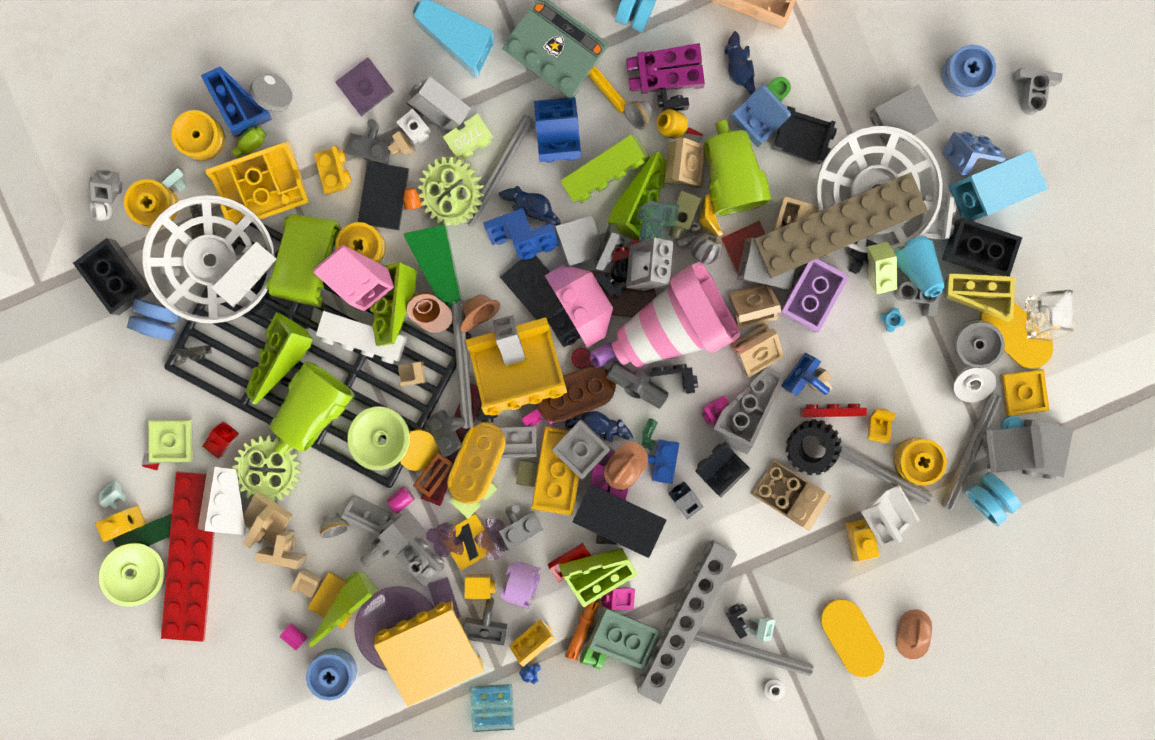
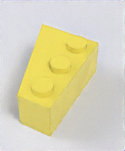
M949 274L946 277V299L1006 322L1013 320L1015 277Z

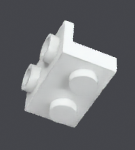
M926 195L923 200L932 202L933 196ZM942 197L938 214L923 236H926L928 239L945 241L952 236L954 231L952 215H955L957 207L956 203H954V197ZM929 210L922 214L920 226L926 219Z

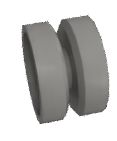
M980 319L970 320L961 325L955 333L953 342L955 352L961 360L971 367L980 369L990 367L998 362L1004 353L1005 347L1003 335L998 328L988 321ZM983 341L981 342L982 346L977 347L976 342Z

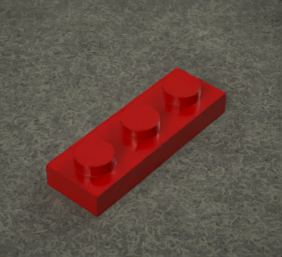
M848 403V407L839 408V404H827V408H819L818 404H806V408H800V417L867 416V408L860 407V403Z

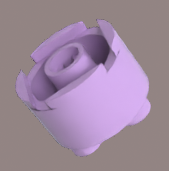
M519 561L509 565L506 572V577L509 579L506 586L503 585L500 598H504V602L529 609L531 603L528 602L530 598H534L540 580V575L536 574L541 572V568Z

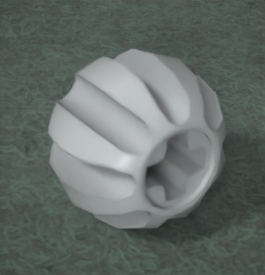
M702 233L693 239L690 248L691 255L698 262L711 264L720 257L722 244L714 235Z

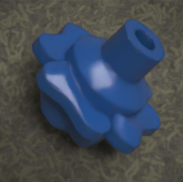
M527 663L523 667L520 664L521 670L519 675L526 683H537V672L541 670L538 663L533 665Z

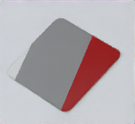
M689 127L683 138L700 143L703 134Z
M146 451L142 467L158 470L160 462H149V453Z

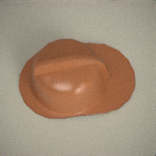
M482 294L467 300L463 305V312L466 318L462 322L460 330L467 332L479 324L490 320L500 309L499 301L490 300L486 295Z
M635 442L622 444L607 462L604 468V476L606 482L611 487L621 490L627 489L636 482L645 470L648 463V455L642 445Z
M918 609L909 610L900 619L897 648L899 653L905 658L918 659L928 652L932 636V621L925 612Z

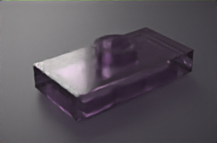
M445 577L430 582L428 587L434 605L452 601L453 610L457 618H460L461 614L449 578Z

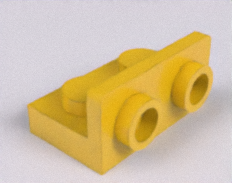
M335 145L332 146V149L314 153L324 193L328 195L350 189L349 183L352 182L349 170H345L343 162H346L344 151Z
M539 619L521 636L517 637L509 647L519 664L524 667L555 640V637L551 633L550 626L542 619Z

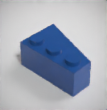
M219 66L201 75L204 84L234 138L250 127L256 128L258 125L260 126L272 120L270 113L259 106L252 96L222 67Z

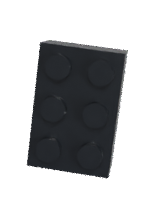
M960 218L954 221V231L948 239L942 260L989 276L1010 277L1023 237Z
M104 239L73 262L82 277L112 315H121L133 306L134 299L141 300L152 292L148 283L116 240Z

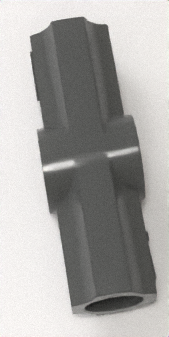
M617 361L613 362L607 372L606 378L623 387L629 396L636 399L641 398L658 409L662 407L668 398L669 392L650 382V378L646 374L639 371L633 372Z

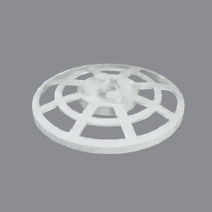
M873 126L860 129L840 140L824 159L816 182L818 211L824 209L822 202L823 179L834 182L833 198L834 204L841 202L839 196L840 185L850 187L851 197H854L872 189L874 185L880 186L912 172L920 191V180L917 173L929 167L934 184L932 202L924 200L929 212L922 225L908 238L901 229V226L908 220L874 234L882 235L893 231L899 243L891 245L895 252L899 247L900 249L907 247L906 242L922 237L934 222L942 200L943 183L941 171L930 149L911 133L889 126ZM872 133L891 134L886 147L872 146L860 149L856 139L862 135ZM899 137L914 145L925 160L913 165L905 155L895 150L894 148ZM849 143L853 154L843 162L837 174L826 171L834 154L842 146ZM883 153L880 164L869 167L863 155ZM891 156L901 161L907 169L897 174L889 168ZM856 160L860 172L854 179L844 177L843 174L847 167ZM867 238L857 241V244H850L847 247L859 252L868 253L865 246Z
M204 195L179 201L159 215L146 236L142 262L148 285L156 298L166 308L187 320L199 323H220L238 318L256 306L268 290L266 289V283L268 278L272 277L275 263L268 269L265 282L259 293L256 295L249 290L244 295L251 302L240 310L225 316H218L217 304L226 301L221 297L217 298V293L212 290L213 282L220 275L224 276L229 271L227 267L235 259L239 260L243 256L235 255L231 244L239 236L246 246L251 243L249 237L244 232L251 222L257 226L262 234L267 251L275 257L273 243L267 229L252 211L231 199ZM202 203V217L188 220L179 227L169 219L170 216L185 207ZM211 203L229 206L240 211L245 217L236 225L225 218L212 216ZM203 223L204 235L194 240L184 232L194 225ZM212 223L224 225L232 229V231L223 239L213 235ZM163 224L173 233L166 244L164 258H150L153 240ZM179 238L187 245L184 257L171 258L172 248ZM212 254L216 257L215 265H205L204 258L206 255ZM171 266L185 267L189 277L181 285L176 280ZM151 267H165L167 277L176 289L168 299L156 285ZM196 282L206 285L208 298L196 296L188 292V290ZM182 296L197 303L208 304L209 317L187 313L174 304Z

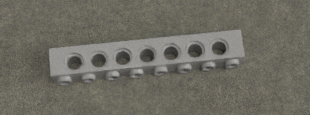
M713 540L711 544L705 546L702 553L704 558L701 563L698 562L693 570V574H695L693 580L687 582L683 590L685 592L683 599H679L675 605L674 611L676 613L673 619H668L664 628L666 630L664 636H660L656 642L655 648L657 650L654 656H649L645 665L647 670L644 675L640 674L636 682L639 694L660 705L737 556L735 551ZM712 560L719 562V566L715 570L708 568V564ZM708 579V587L700 588V580ZM694 597L700 599V603L696 607L689 605V601ZM684 616L690 617V623L687 625L679 623L680 619ZM673 635H679L681 640L679 643L673 644L670 642V638ZM663 654H670L672 656L669 662H662L660 658ZM653 673H661V679L658 681L652 680L651 675Z

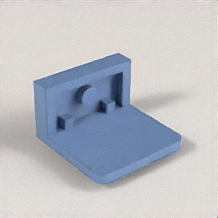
M761 85L729 118L741 130L747 131L750 140L759 147L791 116V113L765 85Z
M953 132L942 153L961 175L967 176L978 157L1004 162L1006 159L1001 153L1002 150L994 146L989 137L984 135L977 137L969 132Z

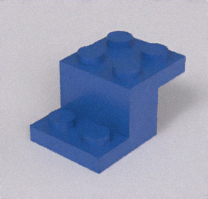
M576 98L534 101L539 162L550 163L556 160L571 161L582 158Z
M523 208L483 222L492 245H501L506 243L508 239H512L520 260L531 259L538 253L550 252L559 246L552 223L531 230Z

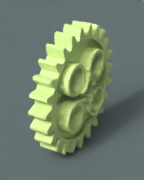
M442 157V160L436 159L434 160L435 164H428L430 170H423L426 177L419 178L423 182L422 186H418V189L423 190V193L419 194L420 198H424L421 205H427L425 213L432 212L431 219L438 217L437 223L445 221L446 226L451 224L453 226L459 225V222L466 223L467 219L473 218L472 213L479 211L476 205H482L478 197L484 196L483 193L479 192V189L484 186L477 183L481 177L474 176L477 169L469 170L471 163L464 164V159L457 160L456 157H450V159ZM450 172L454 174L453 181L450 179ZM436 185H438V187H439V193H438V194H437L436 191H435V186H436ZM463 188L467 192L466 198L462 195ZM448 201L452 205L451 211L447 207Z
M262 435L259 436V442L252 438V445L244 443L246 450H238L241 457H234V460L239 463L232 466V468L238 470L236 473L240 479L238 480V485H243L240 492L247 490V498L260 492L275 502L276 497L279 500L284 499L283 493L287 496L291 494L288 488H297L293 482L300 481L296 474L302 472V470L297 469V466L302 464V462L295 461L299 453L292 454L291 452L294 448L290 447L284 456L281 455L283 458L282 464H276L274 457L279 453L274 450V447L279 442V437H276L273 441L272 435H268L266 440ZM256 452L262 456L260 463L254 461V454ZM249 466L284 468L286 471H271L267 473L266 470H250ZM254 473L260 477L259 484H255L252 481ZM274 475H278L281 478L279 486L273 483Z

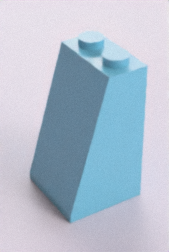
M431 0L418 1L413 13L419 28L473 77L478 78L495 43L493 30Z
M1032 150L948 186L961 217L971 221L985 217L1048 189Z

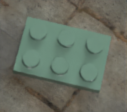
M604 607L587 646L590 649L644 670L661 631Z

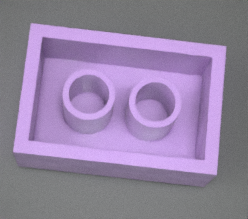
M818 259L804 264L795 280L794 286L784 300L779 314L813 333L819 332L849 276Z

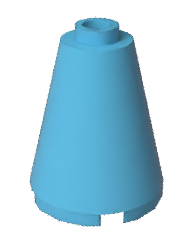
M926 236L906 242L907 247L902 250L899 247L894 252L897 256V266L925 296L936 297L940 295L945 285L933 241Z

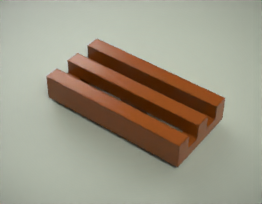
M437 452L413 486L430 498L452 469L454 463L448 460L447 457H443L440 452ZM437 459H441L442 461L430 475L425 484L421 487L419 483L422 481V479L425 477V475L428 473V471L431 469V467L434 465ZM446 463L448 467L428 492L426 488Z

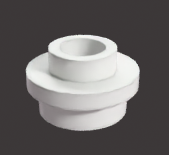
M772 679L765 684L764 693L768 699L778 701L785 695V686L781 681ZM774 687L779 688L776 694L771 692Z

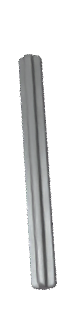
M523 115L485 181L484 187L481 188L480 193H483L484 196L478 197V200L482 202V205H476L479 211L472 213V219H467L466 224L473 227L531 127L533 119L530 116Z
M457 303L452 305L460 411L461 418L465 419V424L462 428H472L473 415L467 345L465 341L466 332L460 330V326L464 321L463 304Z
M991 393L988 396L943 499L942 506L944 508L954 509L983 442V435H986V430H988L1001 401L999 395Z
M820 440L819 445L825 448L824 443ZM840 444L842 446L840 457L892 486L900 485L903 492L925 504L930 502L932 494Z
M698 631L693 640L697 644L811 676L813 672V665L703 632Z

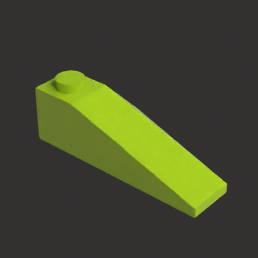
M658 151L652 154L616 202L607 221L608 224L617 225L620 234L641 242L652 239L658 222V220H655L657 208L661 207L662 202L659 201L660 191L665 187L664 180L667 160Z
M401 262L384 265L389 270L394 288L370 306V311L374 314L372 325L375 344L378 347L395 344L407 313V304L412 299L415 291L417 270Z
M276 312L266 330L265 337H268L265 348H260L258 354L260 355L259 365L253 368L246 389V394L253 404H257L303 358L313 340L305 328Z
M363 570L358 574L354 571L345 579L347 583L342 587L308 644L311 648L378 590V587Z

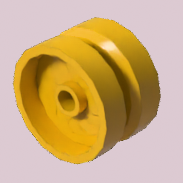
M190 110L182 113L172 126L171 138L174 146L181 153L196 161H209L216 158L225 146L226 135L223 127L217 120L202 111Z
M142 179L136 181L128 188L124 195L123 205L126 214L132 221L151 228L159 215L170 206L178 203V198L170 187L167 188L164 184L155 180ZM178 211L169 217L172 222L175 220Z
M354 222L346 225L336 238V250L341 245H344L379 264L385 256L386 243L383 236L377 229L366 223ZM360 244L364 246L363 250L358 248Z
M917 437L907 439L899 444L894 453L893 462L895 470L900 477L914 484L924 486L933 484L941 479L946 471V454L941 446L932 440Z

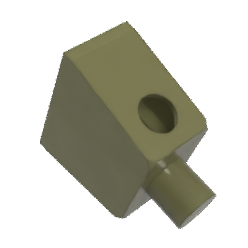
M680 190L669 219V223H672L669 236L680 240L684 228L689 230L701 197ZM681 212L687 214L684 221L678 220Z

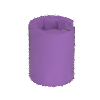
M609 342L590 352V360L596 368H600L617 358L612 344Z

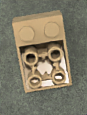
M784 196L780 200L772 231L819 212L818 207Z
M773 460L752 493L754 497L810 531L831 498V495L775 460Z

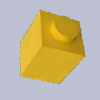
M492 574L466 575L465 599H490L491 593H495V580H492Z

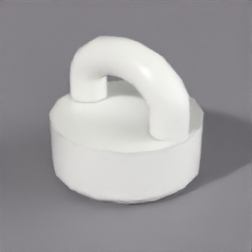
M91 201L90 214L95 222L108 220L112 215L111 204Z
M159 266V273L164 274V280L167 284H171L165 272V267ZM171 266L174 276H180L181 267Z

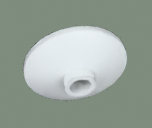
M970 367L956 377L953 389L960 400L978 402L987 398L994 391L996 378L988 368Z

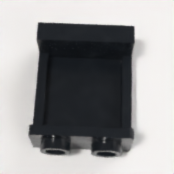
M787 106L786 108L790 111L791 116L779 127L772 150L820 165L831 150L828 145L830 140H833L836 135L837 128L834 127L836 121L831 120L827 122L796 112V108Z

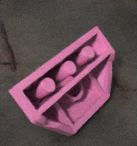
M562 265L545 275L587 348L605 338L613 307L593 273Z

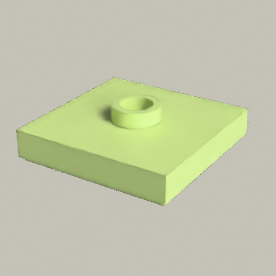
M149 420V462H192V420Z

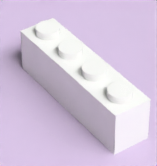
M323 311L316 336L322 337L321 341L333 345L335 341L341 343V348L353 351L354 348L362 350V355L373 358L374 354L382 356V361L391 364L394 363V360L400 361L407 337L398 335L395 344L378 347L375 344L373 326Z

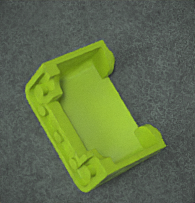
M290 214L289 217H285L283 222V229H285L272 277L268 278L266 289L269 290L271 296L321 308L323 297H320L324 285L323 281L313 273V269L330 256L332 247L336 244L333 238H337L342 228L338 221Z

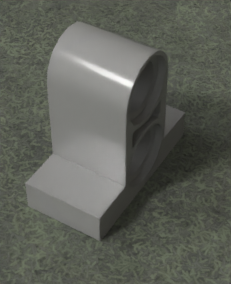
M1020 68L1015 71L1013 81L1024 82L1021 101L1022 111L1027 115H1034L1043 110L1047 105L1049 86H1055L1062 82L1063 73ZM1034 79L1039 81V88L1034 85ZM1031 100L1037 103V108L1032 107Z
M903 282L897 285V290H894V296L897 300L924 305L923 316H937L940 295L925 300L922 292L913 282ZM904 286L908 287L910 290V294L908 297H905L902 294V288Z
M513 315L493 320L497 345L500 348L505 366L525 361L524 351Z

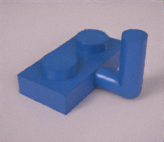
M807 353L803 354L781 385L786 391L796 396L804 389L807 382L824 395L830 392L828 386L813 376L821 361Z
M659 439L656 456L648 455V463L655 464L652 481L673 484L679 449L678 442Z

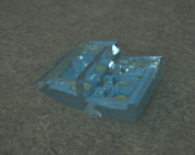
M512 684L470 687L473 732L515 729Z

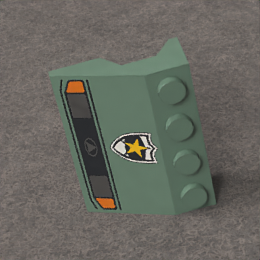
M536 0L513 30L502 50L563 94L573 98L577 95L585 78L596 66L610 44L550 0Z

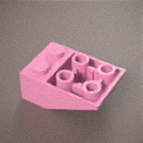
M341 245L313 269V273L349 305L362 311L367 310L394 288L388 268L344 245Z

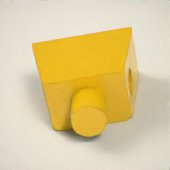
M135 506L100 520L95 525L102 541L106 542L144 526L146 522L139 506ZM128 515L132 518V524L128 521Z
M860 519L846 522L845 525L853 562L879 557L877 540L867 521Z

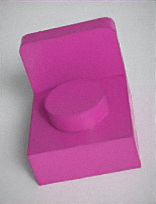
M725 395L702 407L704 412L701 414L707 424L711 423L712 426H715L721 412L729 405Z
M537 409L522 418L526 426L531 424L532 427L543 420Z
M617 587L601 597L602 606L608 609L634 610V588Z

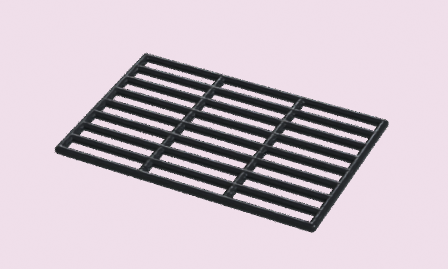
M253 222L249 224L251 227L259 230ZM263 223L270 237L281 242L283 234ZM240 236L231 244L234 251L238 244L246 247ZM267 272L260 279L265 281ZM323 281V289L340 297ZM207 286L201 295L203 298H208ZM253 288L250 289L256 295L259 293ZM266 295L260 300L261 303L284 314L290 320H295L317 332L319 324L297 312L301 303L293 301L290 308ZM227 302L220 304L234 312L243 308L238 304L232 307ZM323 302L321 308L315 307L322 312H329L357 321ZM197 303L192 314L209 317V312L204 310L206 304ZM370 307L367 310H365L368 313L374 315L373 312L370 311ZM251 311L242 315L266 329L271 323ZM188 320L164 365L165 370L270 425L273 417L249 405L250 399L246 394V390L241 400L174 365L181 354L247 389L248 380L184 347L189 336L198 339L252 369L259 365V362L194 328L197 322ZM228 322L212 323L259 349L265 348V342ZM405 322L402 323L400 330L452 357L447 368L404 346L403 355L416 362H423L425 367L442 375L437 387L429 382L415 384L432 393L426 405L361 370L365 360L368 359L399 376L398 366L382 361V357L374 354L373 358L361 354L362 350L354 348L353 352L359 354L354 365H351L311 344L307 351L349 373L344 384L354 393L353 399L370 408L385 407L351 388L356 377L423 412L417 423L402 416L411 430L424 429L426 420L430 418L457 367L456 351L454 348ZM451 324L449 328L446 329L448 332L454 334L453 324ZM466 332V340L472 338V335ZM299 361L294 368L300 370L304 363ZM284 376L278 383L288 387L291 380ZM268 392L263 397L281 407L284 399L271 392ZM345 409L340 416L353 422L357 415ZM333 421L323 429L311 446L315 450L387 488L393 487L403 468V465L399 462L393 466L389 477L386 478L322 444L327 432L348 443V433L331 425Z

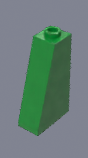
M441 225L404 233V237L436 297L448 307L462 300L447 226Z

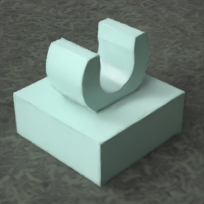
M178 166L163 179L162 183L167 188L174 185L181 192L187 187L185 181L181 179L185 172Z
M116 480L99 493V504L104 508L110 505L112 508L117 509L118 503L115 502L116 499H121L123 502L126 501L125 494L121 492V485Z
M768 617L752 619V622L758 624V629H750L749 632L756 635L757 640H771L775 619Z

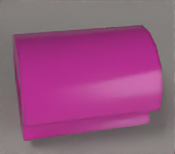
M403 486L386 501L391 509L398 514L415 498Z
M292 623L279 636L295 651L308 638Z

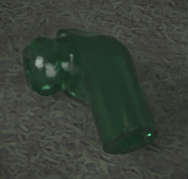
M651 418L648 419L642 431L641 441L642 447L644 449L647 448L649 451L653 450L656 445V441L652 440L651 436L658 424L656 420Z

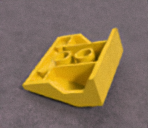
M289 140L205 170L206 174L213 181L218 196L242 204L259 219L309 203L300 169ZM220 204L225 219L236 225L245 217L240 211Z

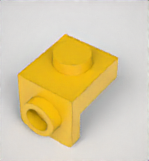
M875 409L869 417L867 440L888 444L891 438L892 421L896 413L889 412L887 409Z

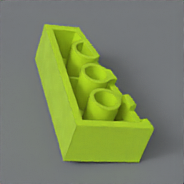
M629 135L560 181L573 202L580 201V203H584L592 197L590 194L606 189L609 186L608 183L623 178L627 175L626 172L640 167L650 156L639 137Z

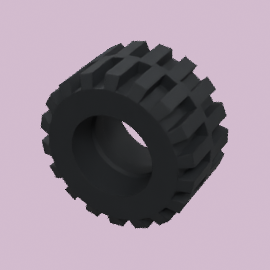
M812 419L811 421H804L789 434L790 436L786 441L787 447L785 450L789 454L787 456L788 461L792 460L793 463L791 465L794 468L797 466L799 468L798 471L801 473L807 472V475H812L813 473L820 475L822 472H827L837 462L842 451V446H840L842 441L837 436L839 434L838 431H834L832 429L833 426L830 423L828 425L825 424L823 420L816 421V419ZM815 436L821 439L825 445L824 456L820 458L808 456L802 445L804 438Z

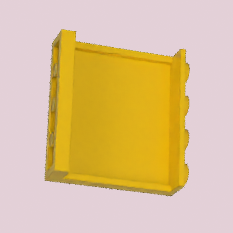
M546 317L516 326L526 360L508 366L504 364L500 348L497 345L495 332L465 340L482 402L481 407L485 415H497L503 410H515L528 403L537 404L543 399L550 397L558 398L567 393Z
M452 601L442 602L436 605L434 609L427 612L422 611L408 621H400L395 627L383 629L374 636V647L407 707L484 672L483 660L480 655L477 656L453 610Z

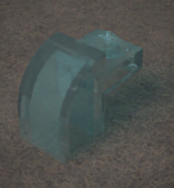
M650 201L643 205L637 216V219L643 220L639 241L643 242L652 238L661 239L663 225L676 226L679 205Z

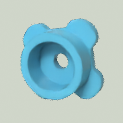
M895 307L887 314L883 313L880 316V320L885 323L888 332H893L895 328L905 324V319L899 313V309Z

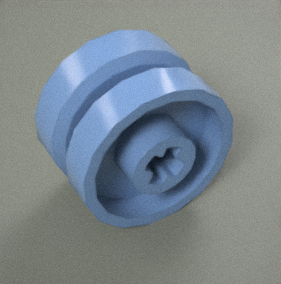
M972 44L962 47L950 56L943 65L941 76L944 86L956 96L968 97L975 95L988 86L995 77V59L990 51L982 46Z
M134 299L132 310L144 315V318L130 316L126 327L146 336L173 340L176 330L174 327L164 324V321L177 323L180 316L165 306Z
M330 648L324 650L317 655L307 669L306 681L308 688L319 699L328 701L339 699L347 693L356 680V661L351 654L343 649Z

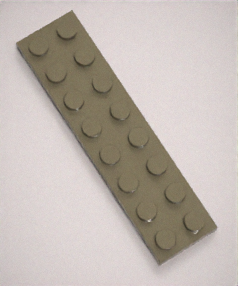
M910 172L755 238L754 242L771 279L923 214L928 210L913 174Z

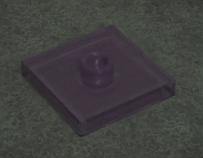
M369 57L335 82L361 117L394 92Z

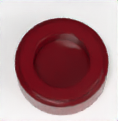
M585 348L576 349L571 356L573 365L580 369L588 367L591 364L590 351Z

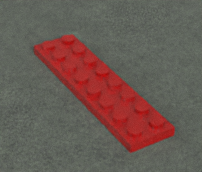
M177 471L175 475L161 639L205 641L215 532L198 529L207 475L205 473Z

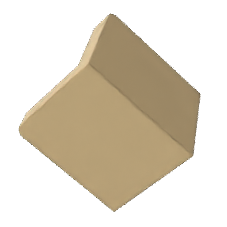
M423 362L398 366L401 381L399 387L427 382Z
M303 569L296 577L290 591L294 593L297 590L312 598L323 578Z

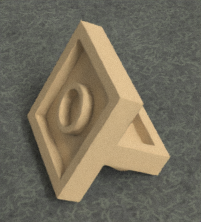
M676 138V142H669L664 183L702 188L706 158L704 145L686 138Z
M760 284L729 292V299L734 308L735 320L739 329L779 319L778 313L781 312V307L771 286Z
M766 324L730 344L732 351L741 362L748 378L784 357L778 334L773 328L769 329Z
M257 492L243 516L245 527L250 530L243 544L251 548L255 542L259 544L264 539L275 546L277 535L285 531L293 514L260 492Z
M285 530L277 535L275 547H265L256 552L254 561L298 569L306 562L307 555L291 552V549L293 550L296 544L295 531Z

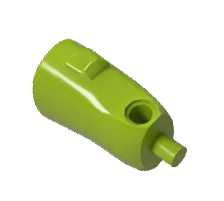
M727 120L716 122L715 126L718 135L704 141L710 174L708 189L711 197L710 201L713 203L714 215L736 214L770 203L772 198L766 177L767 174L759 167L747 131L730 132Z
M308 361L304 362L299 372H296L291 382H289V392L270 424L271 431L280 438L274 450L283 456L290 447L300 452H306L316 441L323 429L331 421L338 419L346 409L345 406L354 397L352 390L325 369Z

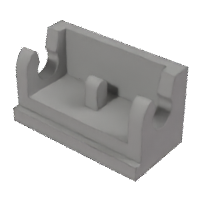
M354 495L350 499L341 518L379 536L383 532L382 527L388 522L392 513Z

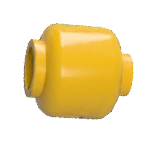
M673 109L664 110L659 114L656 122L658 132L672 139L682 137L688 127L687 117Z

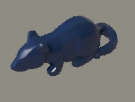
M734 31L724 50L725 54H728L729 57L728 75L733 83L743 86L752 95L756 89L754 85L753 62L747 59L750 57L749 46H746L744 50L741 48L740 36Z
M519 186L498 193L502 199L513 201L516 204L512 207L514 211L523 208L527 211V216L533 219L544 220L555 226L561 224V220L552 211L550 201L542 194L524 192Z
M590 411L580 418L570 419L565 422V427L573 428L582 419L598 436L602 434L604 435L603 439L613 442V435H618L626 440L634 438L630 429L621 419L616 422L598 411Z

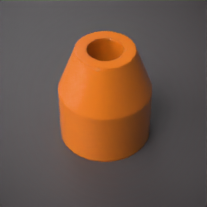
M405 189L403 195L404 208L407 210L420 208V196L416 189Z

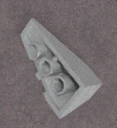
M766 367L721 412L713 430L729 446L748 454L754 445L785 376Z

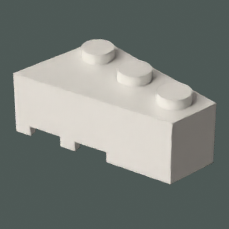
M258 242L254 245L249 243L242 251L244 255L239 260L235 259L227 267L229 271L224 276L220 275L213 282L212 290L232 307L243 298L276 261V258Z
M208 466L198 529L246 535L235 469Z

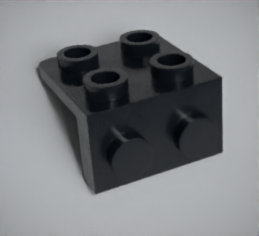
M687 364L673 365L671 370H666L665 366L654 367L652 372H648L649 377L682 373L684 393H695V388H698L697 375H693L692 367H687Z
M724 442L715 446L712 454L707 459H703L698 463L695 472L722 498L750 470V467Z

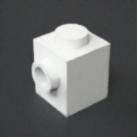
M413 108L397 121L398 125L415 145L418 142L421 144L429 138L431 130Z

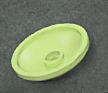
M368 408L356 416L349 428L348 447L350 453L361 466L367 469L386 470L395 466L403 459L409 447L410 434L408 426L402 416L390 408ZM383 435H385L386 441L384 443L381 442V437Z
M128 543L121 545L107 554L100 565L98 572L100 589L111 602L117 605L127 607L141 605L153 598L161 588L165 573L164 565L160 556L152 548L144 544ZM127 569H132L130 575L125 574Z

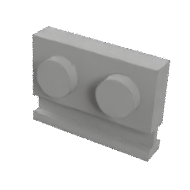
M536 426L499 427L504 433L506 440L501 458L537 457Z

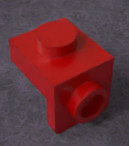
M221 422L210 432L202 447L220 459L230 443L238 437L239 433L227 423Z

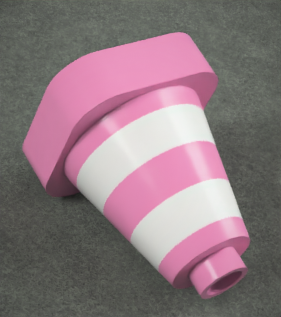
M697 262L670 276V285L618 330L619 340L612 343V348L616 357L623 365L632 362L634 366L641 367L703 349L713 353L739 338L740 331L710 273L701 262Z

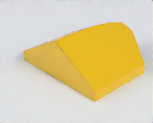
M708 194L702 200L698 223L710 234L719 238L723 233L720 230L716 215H714L713 206L710 201L711 197Z

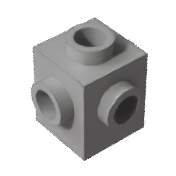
M106 169L97 170L95 175L89 180L92 201L113 203L117 195L122 192L123 184L119 181V173Z

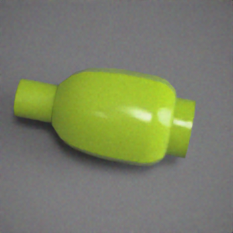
M259 125L256 128H248L240 135L237 140V147L231 152L237 158L242 153L253 152L264 143V137L267 136L266 132Z

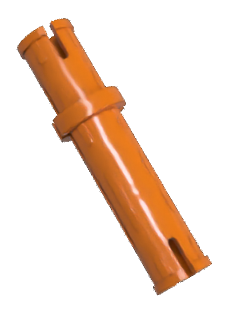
M598 600L585 606L583 613L579 615V623L564 655L566 658L571 660L572 657L573 661H577L590 626L594 625V617L601 604Z

